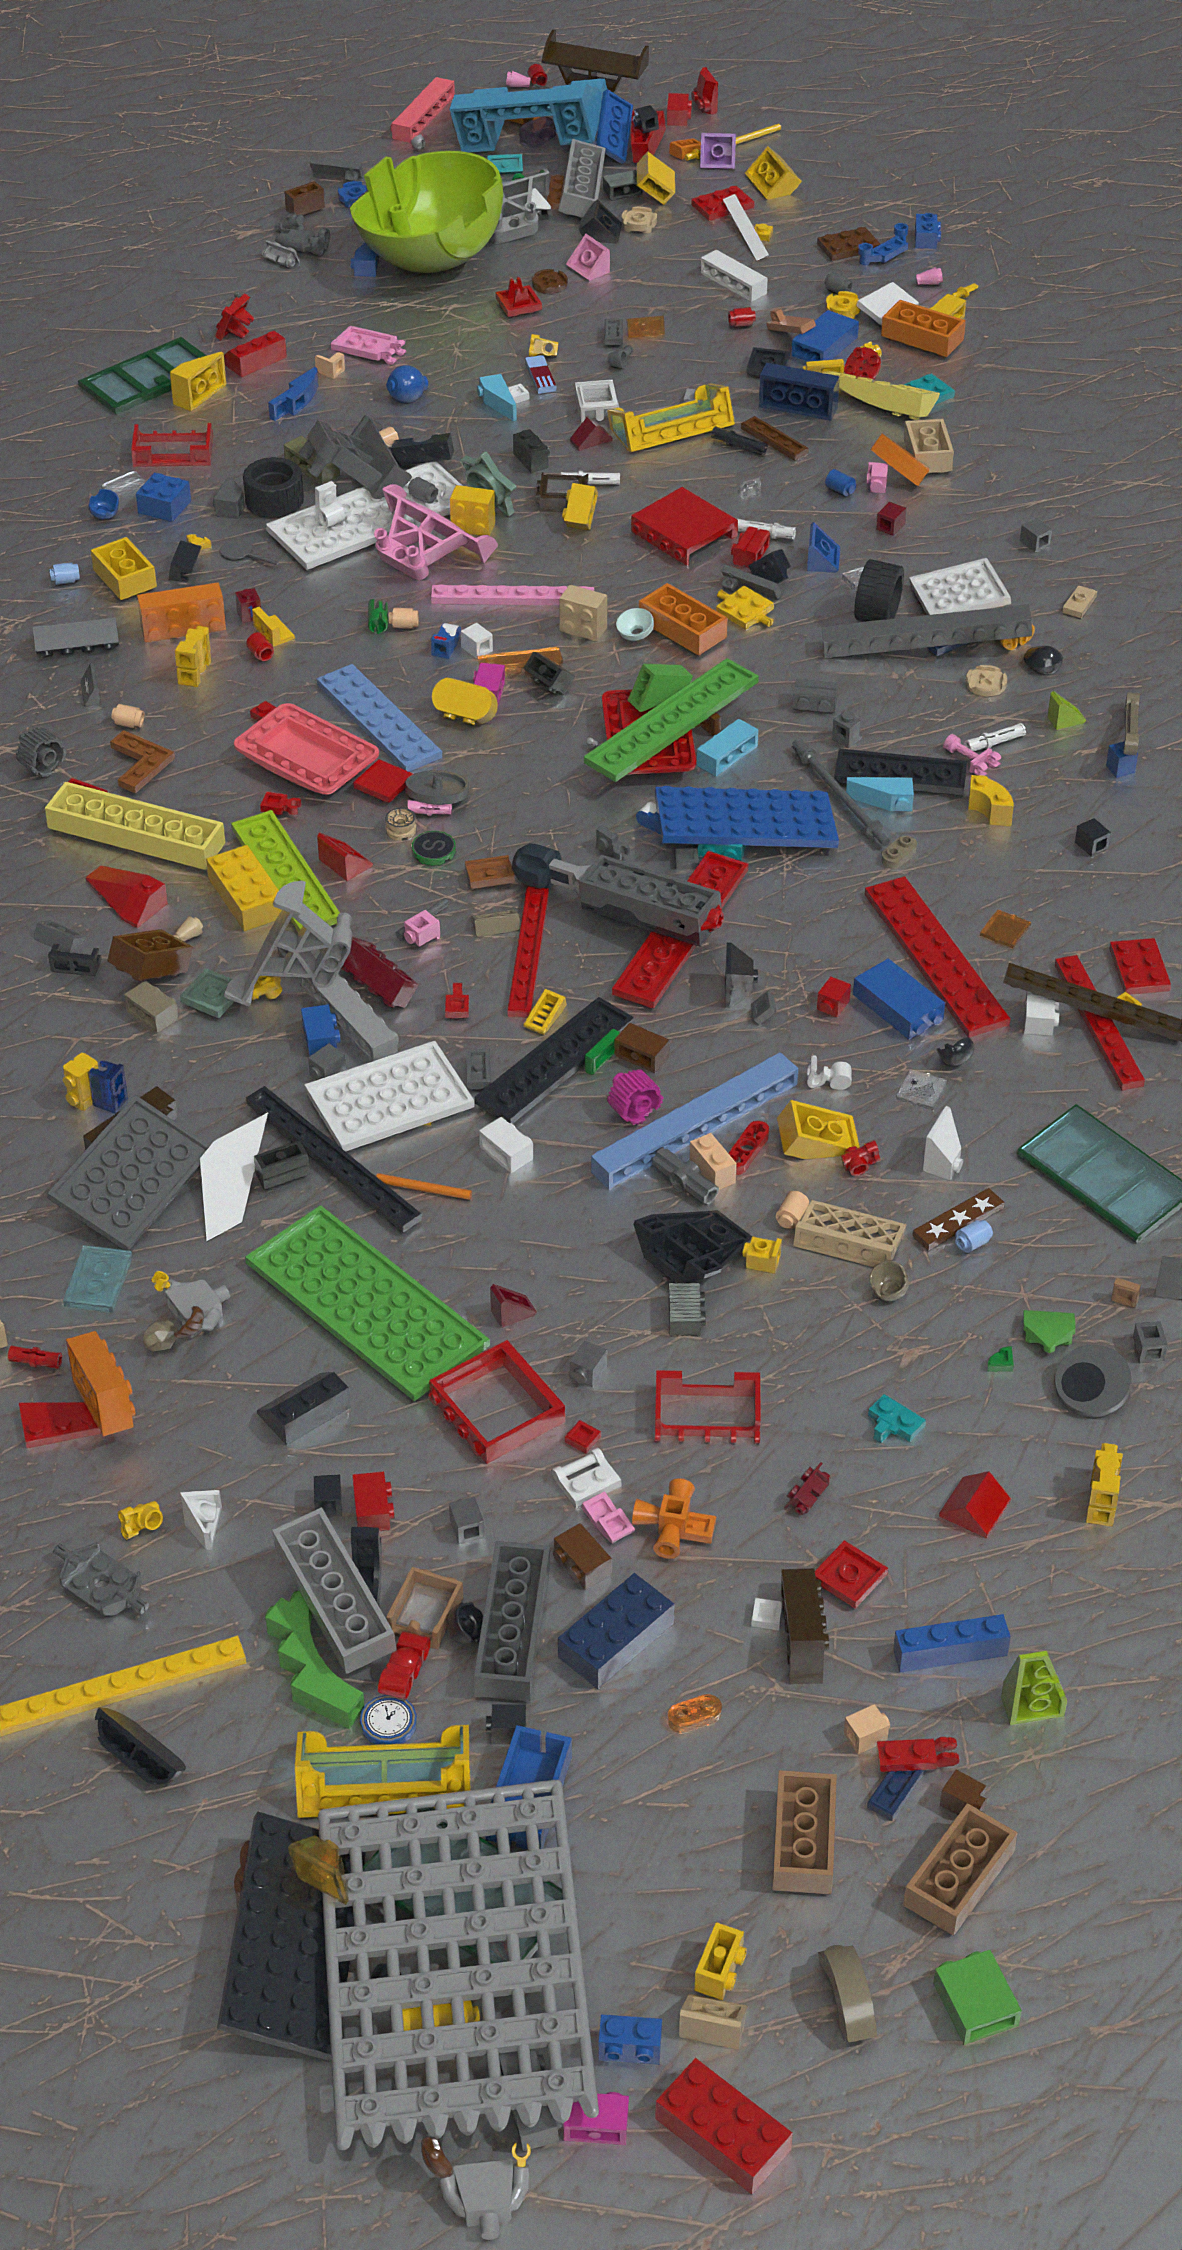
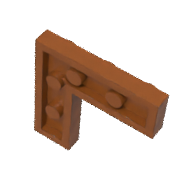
M125 730L110 741L112 749L139 760L117 779L119 787L135 794L175 759L174 751Z

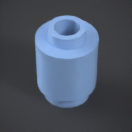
M72 562L54 564L53 569H49L50 579L55 581V585L75 583V580H80L78 564H72Z
M976 1220L956 1232L955 1243L960 1250L970 1253L989 1242L993 1236L992 1228L985 1220Z

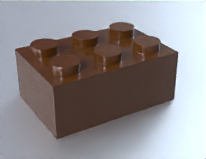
M162 929L117 935L112 938L107 962L116 966L117 970L130 974L137 981H145V979L149 978L159 979L161 976H176L179 973L188 972L193 947Z

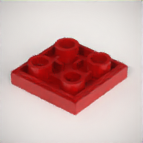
M378 759L353 784L355 789L390 803L406 788V780L413 773Z

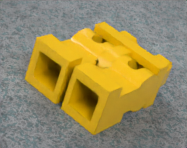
M197 626L196 629L189 628L185 636V642L180 641L175 649L176 666H178V684L198 687L200 684V673L206 670V665L209 666L211 664L209 628Z
M1102 1443L1101 1450H1096L1086 1523L1113 1527L1123 1456L1122 1453H1117L1118 1446L1115 1444Z

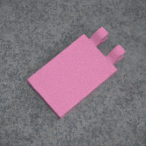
M349 326L331 342V350L376 361L382 358L389 365L397 361L391 357L394 353L399 356L406 353L405 349L400 348L405 344V341L397 340V336Z

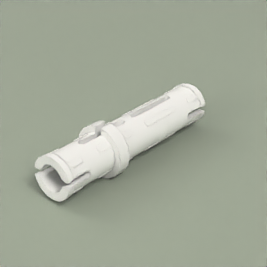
M561 472V475L584 476L589 474V485H620V473ZM592 478H609V480H592Z
M737 519L738 532H745L749 526L758 528V530H768L772 539H795L796 527L782 526L779 523L767 524Z
M1018 723L1014 726L992 733L985 732L980 734L979 737L965 740L964 746L972 751L987 750L993 745L1023 737L1026 734V730L1022 723Z

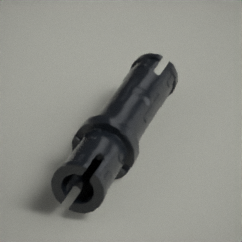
M715 426L711 434H714L711 435L713 439L723 441L729 446H738L762 456L766 454L768 449L765 448L768 447V444L741 436L733 430L727 431Z

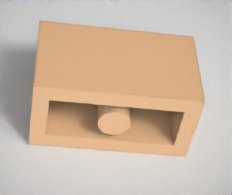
M712 1133L690 1141V1161L697 1164L704 1177L718 1186L719 1190L736 1183L737 1163Z

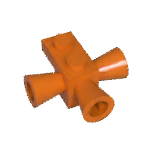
M681 1478L671 1480L669 1482V1495L664 1494L661 1507L640 1499H636L634 1504L632 1525L658 1524L659 1537L653 1546V1550L658 1556L666 1559H673L679 1556L680 1539L712 1543L716 1516L690 1512V1499L695 1491V1487L688 1480Z

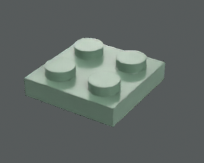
M206 968L180 995V1002L220 1018L235 1002L224 997L225 989L232 979Z

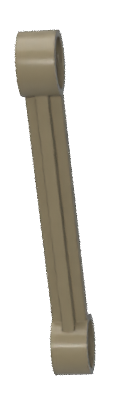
M1127 692L1123 752L1125 755L1137 756L1140 693Z

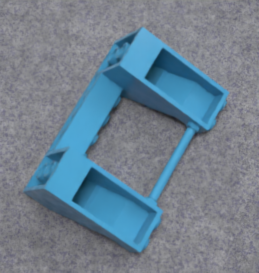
M605 79L572 81L571 85L553 86L552 89L508 92L507 87L477 89L474 90V93L454 95L449 110L461 151L468 153L495 151L505 120L553 116L560 145H570L572 139L593 143L599 126L603 92L607 89Z

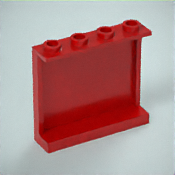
M680 487L631 515V532L688 566L689 554L722 535L730 539L736 538L738 536V520L684 487Z

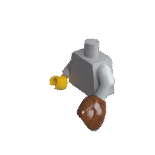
M156 1271L151 1279L153 1283H156L154 1287L157 1291L165 1290L167 1309L181 1326L180 1330L174 1333L176 1338L190 1337L191 1339L203 1330L212 1331L223 1316L221 1302L230 1298V1293L225 1285L212 1290L207 1282L202 1279L194 1282H177L169 1279L168 1275L162 1271Z
M429 2136L423 2138L421 2141V2152L424 2163L439 2178L446 2204L457 2216L464 2217L467 2226H480L483 2239L491 2240L499 2237V2223L511 2221L512 2211L519 2209L528 2192L529 2165L526 2164V2159L531 2154L530 2144L527 2143V2154L525 2156H519L516 2153L517 2142L513 2145L512 2155L517 2160L514 2165L513 2159L452 2167L444 2155L438 2140Z

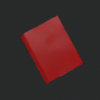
M320 832L318 833L319 860L344 880L349 881L372 867L373 863L346 842Z
M990 1471L964 1476L939 1512V1517L987 1538L1011 1502V1498Z

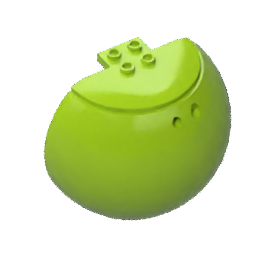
M462 151L429 152L411 156L396 168L393 166L392 158L386 156L364 174L368 191L350 207L354 224L360 236L379 257L403 270L417 273H435L463 264L488 243L500 218L503 204V183L497 167L488 159L473 153Z

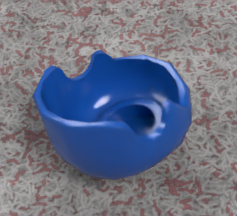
M100 489L96 496H91L88 505L89 511L100 520L114 517L119 507L118 495L112 490Z

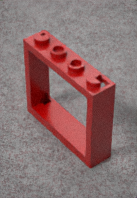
M508 1340L429 1380L430 1393L428 1397L431 1403L442 1410L446 1421L453 1423L459 1436L469 1442L474 1454L477 1457L480 1456L486 1464L565 1423V1405ZM504 1366L543 1410V1413L487 1442L448 1394Z

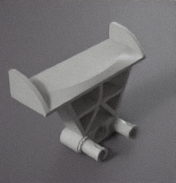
M541 169L539 174L502 182V210L490 242L501 244L533 235L538 231L536 204L531 202L532 189L536 188L539 193H545L546 196L549 195L550 173L547 169ZM505 212L512 215L502 218Z
M305 881L291 882L283 886L277 892L273 901V906L282 911L270 929L251 971L235 976L228 983L224 997L250 1006L254 985L259 976L312 978V982L317 987H329L350 953L353 935L350 930L352 917L348 913L338 914L337 924L333 929L302 903ZM292 917L303 925L298 935L285 930ZM276 946L288 950L285 958L270 956ZM319 949V955L315 959L311 950Z

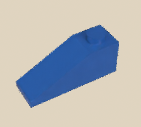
M363 243L355 250L354 258H351V269H354V276L376 277L379 256L366 243Z

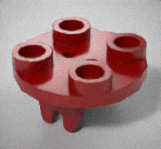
M856 347L847 358L844 372L845 374L856 376L855 379L863 377L875 380L881 368V359L872 348Z

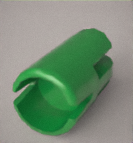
M370 599L368 602V628L373 633L374 628H376L377 634L387 630L388 603L386 602L383 607V601L378 600L374 609V599Z

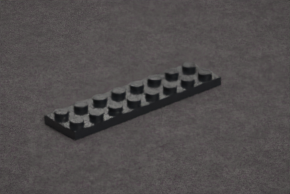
M600 997L596 998L474 1097L475 1104L497 1118L502 1117L508 1123H515L585 1065V1055L612 1029L621 1033L629 1022L634 1024V1017Z

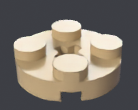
M642 206L632 207V211L629 212L625 210L622 213L624 230L628 232L641 231L642 233H650L657 224L656 212L654 214L652 209Z

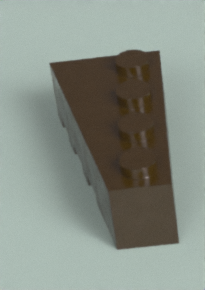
M814 1568L781 1569V1598L783 1602L785 1641H787L789 1684L823 1683L824 1651L829 1650V1634L823 1633L827 1630L826 1615H821L824 1614L823 1597H818L821 1596V1580L816 1579Z

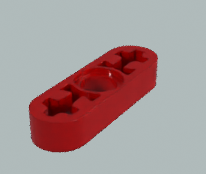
M763 1121L751 1122L728 1154L737 1163L736 1175L746 1172L768 1141L769 1126ZM744 1145H750L753 1147V1149L747 1151L743 1150L741 1147Z

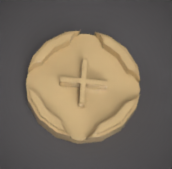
M979 665L974 670L970 669L965 679L966 687L969 691L984 697L1001 694L1005 691L1008 681L1005 672L1003 674L1001 669L991 665Z

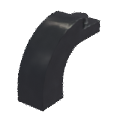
M351 1527L352 1561L378 1606H380L382 1542L379 1528Z

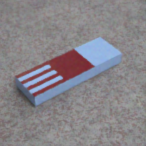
M544 356L526 357L525 364L538 394L555 392L556 383Z

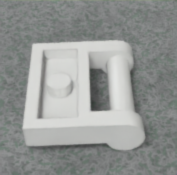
M598 1447L591 1450L589 1455L564 1467L557 1466L551 1469L555 1482L575 1508L582 1506L583 1502L604 1491L608 1493L621 1487L620 1477L606 1461ZM592 1464L597 1466L571 1480L567 1479V1476Z

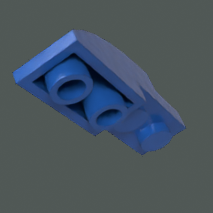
M316 367L291 381L287 391L268 402L270 419L276 421L287 413L294 416L312 400L318 388V371Z

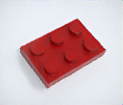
M730 186L723 190H716L713 193L691 199V205L708 221L731 215L723 199L733 194L736 195L744 211L754 208L755 201L738 186Z
M1155 938L1110 942L1109 949L1124 992L1132 995L1170 991L1171 983Z

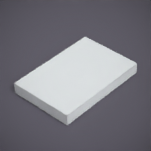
M891 282L858 300L856 306L882 326V317L899 300L919 305V302L894 282Z

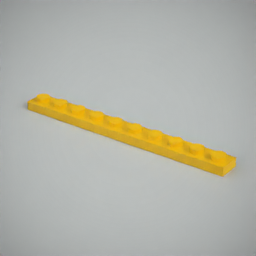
M234 1636L1 1705L0 1737L246 1664V1656L239 1637Z

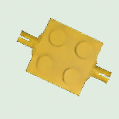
M742 586L733 594H728L723 590L718 591L717 597L724 601L716 606V611L726 616L730 621L746 630L760 622L768 627L772 626L774 620L766 616L774 609L772 601L746 586Z

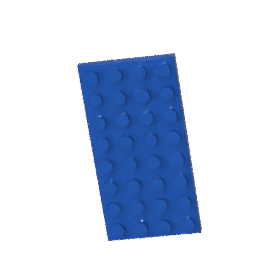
M671 786L655 787V800L662 843L838 848L839 838L828 792L819 790L813 792L800 790L780 791L778 789L758 790L755 788L749 790L736 788L716 789L713 787L693 788L690 786L684 788Z

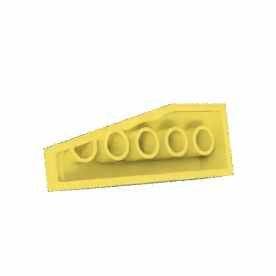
M833 371L823 372L840 376L839 388L853 397L879 408L892 411V415L903 416V414L909 415L908 418L915 420L928 416L940 395L938 392L902 384L890 385V382L874 381L873 383V379L857 377L855 379L856 376Z

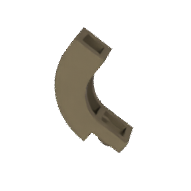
M833 1945L825 1951L818 1952L819 1963L828 1975L834 1991L840 2031L847 2042L878 2037L868 1983L854 1946Z

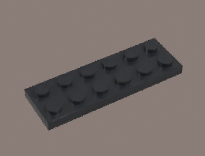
M839 748L834 779L838 783L847 784V777L912 778L913 790L964 795L968 761Z

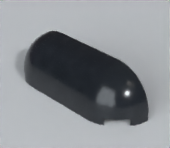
M103 1707L98 1708L95 1720H98V1733L100 1737L97 1738L99 1742L143 1780L151 1784H167L183 1774L186 1769L184 1762L135 1721L115 1710Z

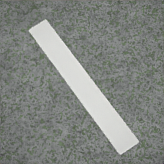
M733 194L723 199L755 259L760 260L768 256V252L736 195Z

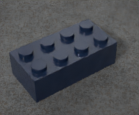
M766 363L760 374L759 407L832 421L838 409L840 376Z
M633 1573L558 1637V1658L595 1688L599 1689L674 1624L675 1604L636 1573Z

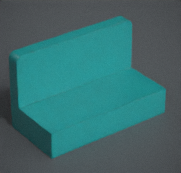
M522 154L487 155V159L497 167L500 174L523 173Z

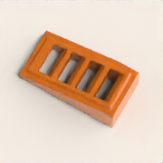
M694 138L670 142L669 154L683 160L685 159V154L691 153L694 149L700 150L701 142Z

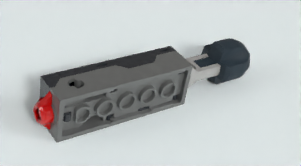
M529 843L519 848L513 857L512 870L517 879L524 884L539 889H550L555 884L573 890L581 898V908L699 947L712 931L721 927L724 920L719 891L608 856L601 855L592 866H577L562 861L560 852L557 850Z

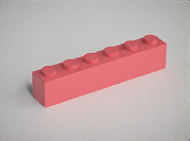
M436 77L429 83L414 101L391 123L392 139L411 143V140L419 135L453 99L455 95L454 81Z

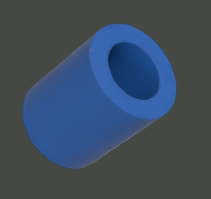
M833 469L826 477L825 486L844 496H849L856 489V480Z

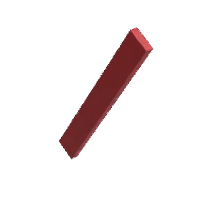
M527 887L507 1010L508 1017L528 1018L532 1011L549 888Z

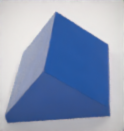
M813 522L810 525L807 571L836 573L839 571L840 546Z

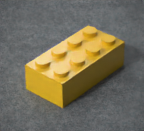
M248 845L206 858L208 879L244 932L276 921L282 911L273 906V901L279 890Z

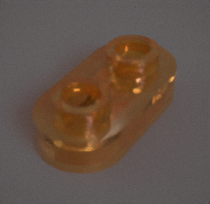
M704 1694L677 1703L668 1711V1725L675 1732L687 1733L713 1724L721 1718L722 1703L718 1697L711 1694Z

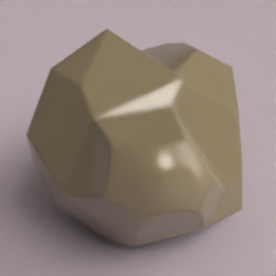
M168 1320L153 1322L146 1329L143 1338L144 1346L151 1352L170 1349L176 1339L174 1333L178 1331L176 1326Z

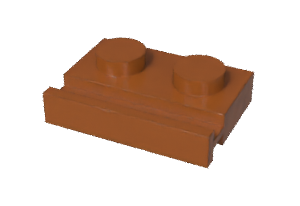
M508 855L465 861V870L467 871L471 889L515 883V875Z

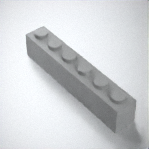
M337 974L329 987L320 988L314 985L312 978L300 977V986L319 1006L329 1004L330 1012L336 1015L337 1026L371 1062L398 1053L397 1043H399V1039L395 1031H391L386 1026L384 1020L373 1012L371 1006L365 1004L359 993L349 987L345 978H341Z

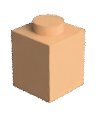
M875 1704L845 1717L844 1735L859 1755L876 1747L877 1741L888 1740L890 1722L884 1713H880Z

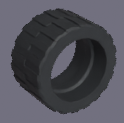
M281 457L262 458L245 468L243 473L245 504L252 513L267 518H279L296 512L303 504L302 472L295 462Z
M869 559L866 562L856 591L854 604L856 620L869 622L895 618L904 584L903 566Z

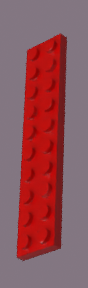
M708 851L687 882L719 891L722 910L748 872L749 864ZM651 932L612 987V995L654 1009L696 948V945Z
M905 876L865 888L867 899L938 997L945 1002L946 1008L967 1037H974L1010 1025L1011 1018Z

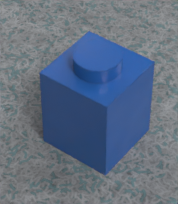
M1125 741L1109 745L1106 766L1116 778L1136 772L1138 752L1137 756L1123 754Z

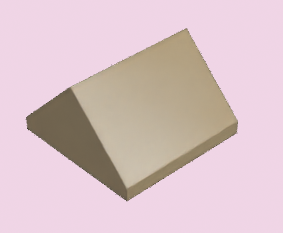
M689 1993L680 2011L679 2037L739 2050L748 2006Z

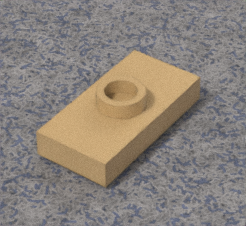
M1078 585L1063 606L1062 613L1081 619L1097 597V591Z

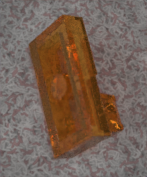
M663 315L626 319L628 338L665 335Z

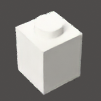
M475 623L461 631V648L478 659L493 651V634L478 623Z

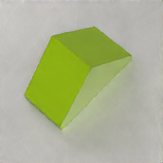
M1055 691L1050 693L1047 717L1056 730L1083 724L1087 721L1077 707Z

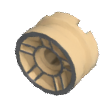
M399 807L390 810L386 814V833L391 839L402 841V838L407 837V839H410L416 834V816L412 810Z

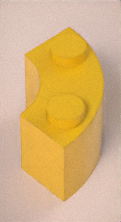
M971 775L968 809L984 814L989 821V825L1011 826L1014 802L1010 793L999 783L988 779L987 776Z

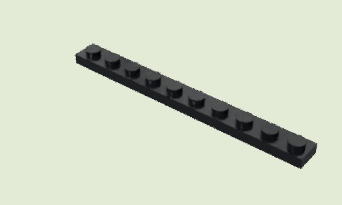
M266 1086L246 1097L247 1105L261 1116L268 1113L266 1120L292 1142L300 1141L309 1156L403 1233L422 1221V1213Z

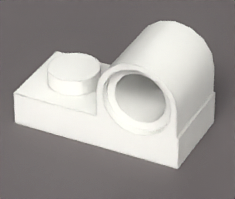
M330 481L315 487L316 520L325 528L344 521V511L336 501V485Z

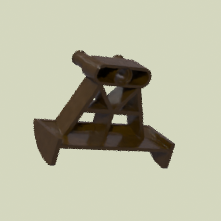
M552 29L544 47L542 63L558 66L566 85H571L572 81L605 79L607 89L615 94L623 77L636 80L640 78L649 65V46L645 45L640 56L556 42V30ZM571 68L588 71V75L572 72ZM597 73L618 76V78L615 80L598 77Z

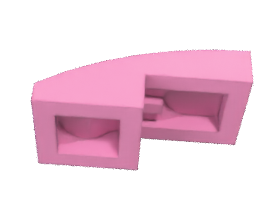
M605 1491L582 1503L581 1508L599 1532L611 1543L635 1531V1528L622 1509H616Z

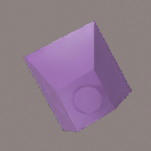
M701 133L700 169H735L736 134Z

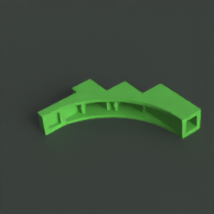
M296 1590L292 1594L290 1602L280 1598L275 1606H271L267 1610L265 1615L267 1633L282 1640L277 1651L280 1667L295 1674L290 1683L292 1699L294 1702L350 1729L365 1707L363 1692L335 1675L320 1657L311 1636L312 1612L300 1591Z

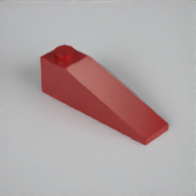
M100 865L86 876V881L98 895H102L105 898L107 905L114 908L117 916L136 928H139L168 904L165 883L149 875Z

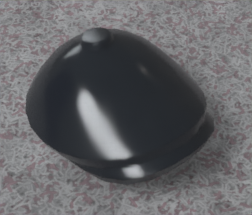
M1052 646L1031 647L1026 651L1023 658L1030 668L1045 675L1057 672L1063 662L1062 654Z

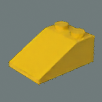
M217 352L181 363L170 371L174 405L192 411L226 386L223 352Z
M790 1100L777 1117L785 1155L801 1159L840 1157L849 1147H860L852 1115Z

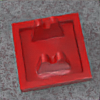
M517 277L515 283L512 278L510 279L508 290L495 292L496 300L508 317L542 310L541 301L530 285L522 286L520 277Z
M244 293L240 298L236 297L230 307L226 306L221 313L223 317L216 326L218 329L215 335L216 338L221 341L231 332L244 339L245 335L249 334V330L243 324L249 326L250 322L254 321V317L246 311L251 297Z

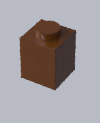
M956 1769L942 1789L940 1806L956 1815L960 1814L967 1803L983 1811L988 1800L985 1798L986 1785Z

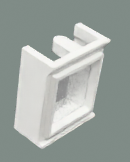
M613 380L575 382V399L581 423L585 420V411L595 410L596 419L602 421L604 419V409L619 408Z

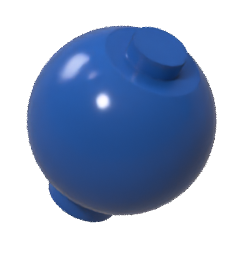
M402 365L390 373L386 387L391 397L397 402L412 403L417 401L423 392L427 390L428 379L415 367Z

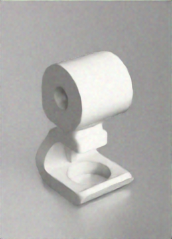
M815 1055L811 1056L807 1067V1084L810 1088L821 1086L826 1081L830 1082L832 1089L844 1090L850 1087L852 1068L848 1063L836 1062L830 1069L824 1066L822 1072L817 1074L815 1073L817 1071V1057Z

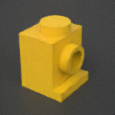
M752 1237L751 1243L746 1242L743 1249V1257H746V1268L775 1274L781 1257L782 1239L777 1238L776 1241Z

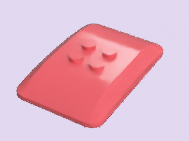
M290 703L281 704L234 740V748L247 758L295 784L320 794H332L379 756V749L375 745Z

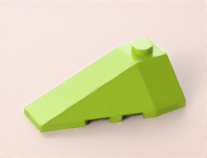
M1047 1651L1019 1655L1004 1679L1001 1699L1010 1725L1065 1716L1067 1698Z

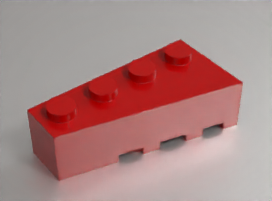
M634 111L632 112L631 147L633 163H638L647 152L654 156L666 131L664 111H656L659 129L644 134L638 127H635L633 122L635 113Z

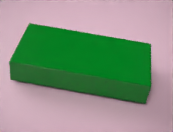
M612 1029L585 1055L586 1073L593 1075L615 1054V1038L620 1034L619 1031Z

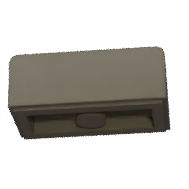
M514 909L471 917L475 934L478 937L520 930L519 914Z

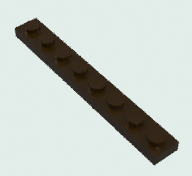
M1012 963L1008 964L1003 980L1004 984L1053 999L1059 1003L1074 1006L1080 1010L1098 1014L1101 1017L1119 1021L1125 1025H1131L1147 1032L1165 1036L1171 1040L1182 1042V1019Z

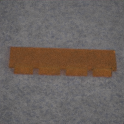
M559 647L477 656L479 665L480 663L505 665V675L521 673V668H524L533 651L549 658L559 666L563 664Z

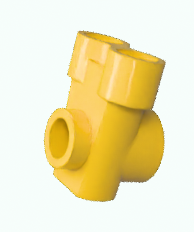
M532 334L529 357L537 355L557 356L559 342L540 338V335ZM547 344H550L552 346V350L550 352H547L545 350V346Z
M259 976L254 985L251 1001L258 999L262 995H265L268 999L278 997L282 992L281 978L279 976Z
M156 1501L138 1504L135 1508L128 1506L117 1513L121 1522L120 1531L125 1540L137 1536L139 1531L144 1528L155 1530L160 1527L163 1521V1514Z

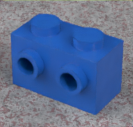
M916 214L915 248L937 249V242H941V222L937 221V214Z
M601 2014L599 2061L660 2065L662 2019Z

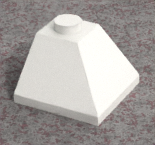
M945 1106L926 1137L923 1171L951 1180L954 1173L960 1171L963 1159L960 1158L961 1145L951 1109Z

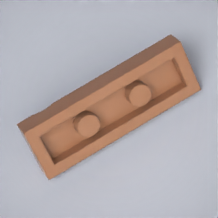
M777 308L770 311L772 320L766 323L768 330L803 334L816 326L814 319L786 316L783 314L782 309Z

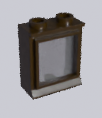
M542 472L541 480H537L535 499L536 503L539 504V511L563 512V509L567 508L568 501L566 496L568 489H571L572 483L589 485V474L584 476L544 475V472Z

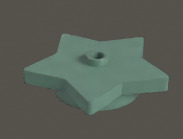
M483 452L478 459L466 455L460 459L461 464L466 470L465 478L468 487L495 490V508L497 507L507 517L511 516L514 513L510 495L517 486L499 472L488 452Z

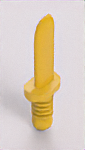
M973 283L966 287H959L952 295L958 298H967L970 295L969 293L978 289L979 286Z

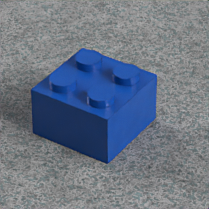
M154 472L136 492L138 513L173 522L191 502L189 481Z

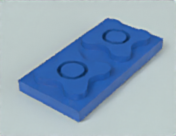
M606 89L602 97L596 145L606 148V155L623 164L627 158L633 105Z

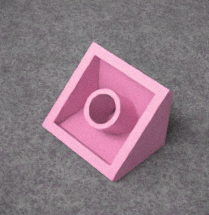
M585 234L566 265L591 281L610 273V250Z

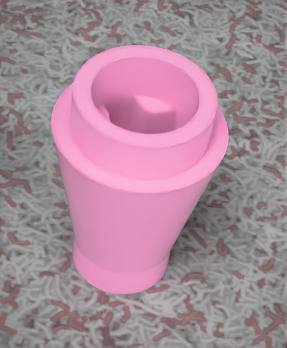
M515 71L508 72L506 85L510 86V88H529L531 78Z
M934 267L916 274L917 285H939V283H943L941 268L936 269Z

